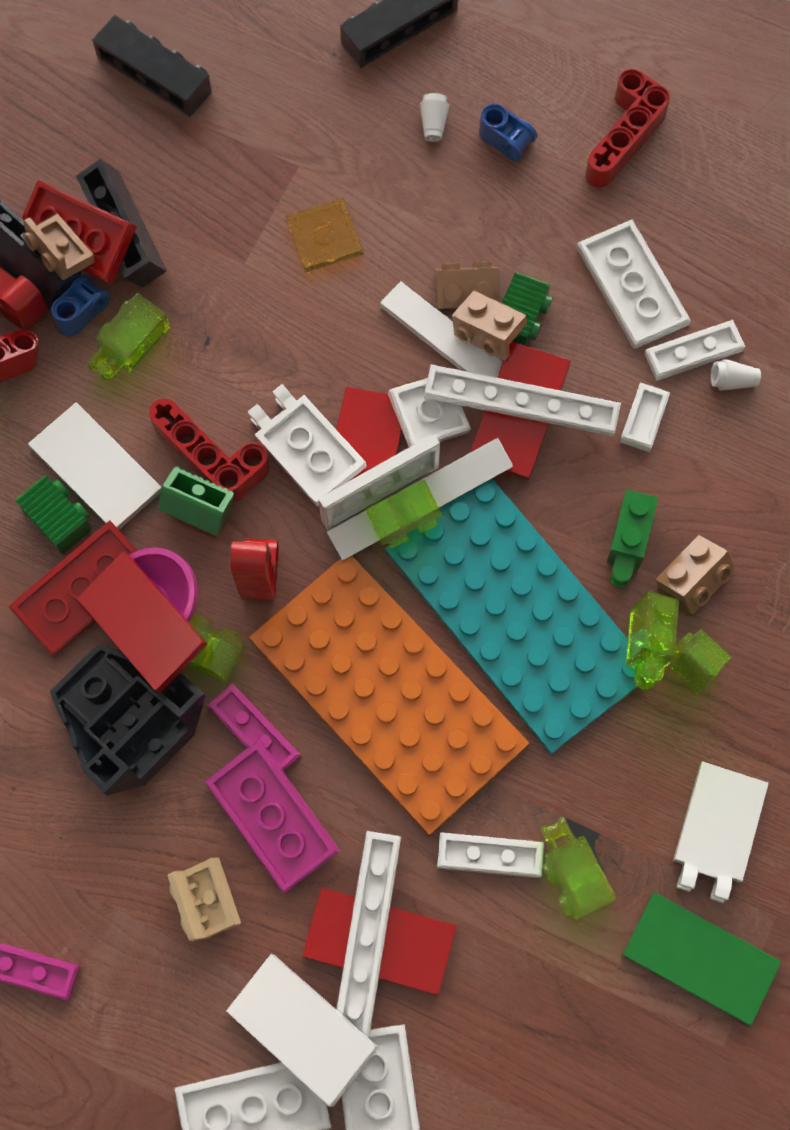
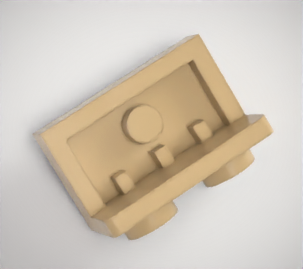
M219 857L210 858L187 870L174 871L168 874L170 893L177 903L181 915V927L189 941L209 939L241 924Z

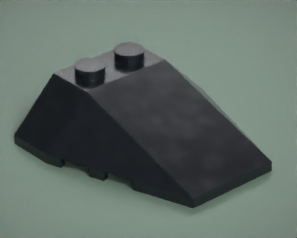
M99 644L50 691L62 723L66 726L71 738L72 747L76 750L80 759L83 773L106 796L146 785L195 735L206 695L180 673L161 693L155 691L123 653Z

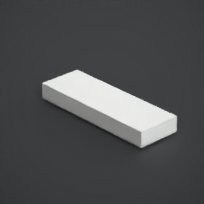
M730 320L645 350L644 355L656 381L743 352L745 345L734 321Z
M440 832L437 869L541 879L544 842Z

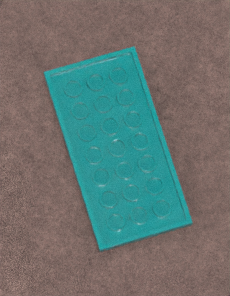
M492 478L446 503L385 548V553L550 756L641 686L656 672Z

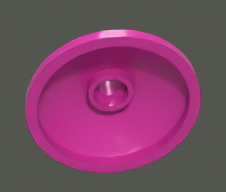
M145 548L130 554L133 560L189 622L194 613L198 595L196 578L189 564L181 556L164 548Z

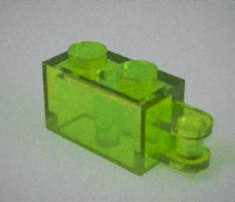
M139 293L131 300H126L121 305L115 318L100 328L96 337L100 349L90 359L88 368L91 371L97 370L101 373V378L105 381L110 380L121 367L130 373L170 329L166 313ZM108 357L112 359L109 363L106 362Z
M650 590L631 608L626 666L635 668V684L638 688L645 691L650 690L656 682L662 679L664 667L675 658L679 608L678 599Z
M563 817L558 818L557 823L549 827L546 825L540 827L541 833L551 851L545 855L544 860L546 864L542 865V868L550 884H557L562 896L558 897V900L566 916L573 915L575 921H578L617 900L584 835L575 839ZM564 835L567 844L558 848L554 840Z

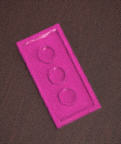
M257 740L205 781V784L284 894L288 893L341 852L262 741Z

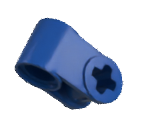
M489 104L481 112L479 124L480 137L511 160L518 161L522 157V151L529 143H533L538 137L536 130L530 123L521 120L500 104ZM489 122H495L498 125H491Z
M83 274L76 278L71 286L52 304L51 311L58 331L65 336H74L80 333L96 315L106 308L110 301V293L97 288L91 283V279L87 275ZM67 314H74L70 318H63Z

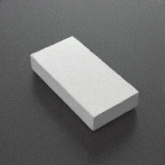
M640 383L620 443L650 452L671 392Z

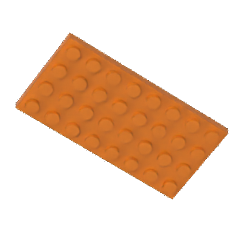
M353 556L343 561L340 558L249 636L254 646L429 837L530 744Z

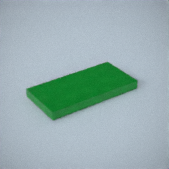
M655 892L652 894L621 955L747 1026L752 1025L782 962Z

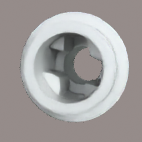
M426 94L420 103L424 139L430 142L442 140L450 106L447 102V97L443 94Z
M723 359L721 362H714L711 370V385L718 387L720 391L758 387L761 380L759 368Z

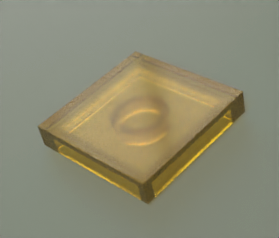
M344 198L285 216L305 273L363 255V248Z

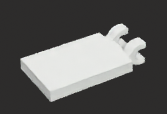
M281 384L273 391V395L276 397V403L283 409L282 412L272 420L258 404L247 412L251 417V422L259 429L254 434L257 441L318 507V498L350 481L365 469L367 465L364 459L305 395L296 400L286 387Z
M703 761L701 762L673 859L674 862L683 864L676 888L690 892L691 889H694L697 874L701 873L715 878L710 899L720 903L728 900L732 881L738 883L743 881L768 782Z

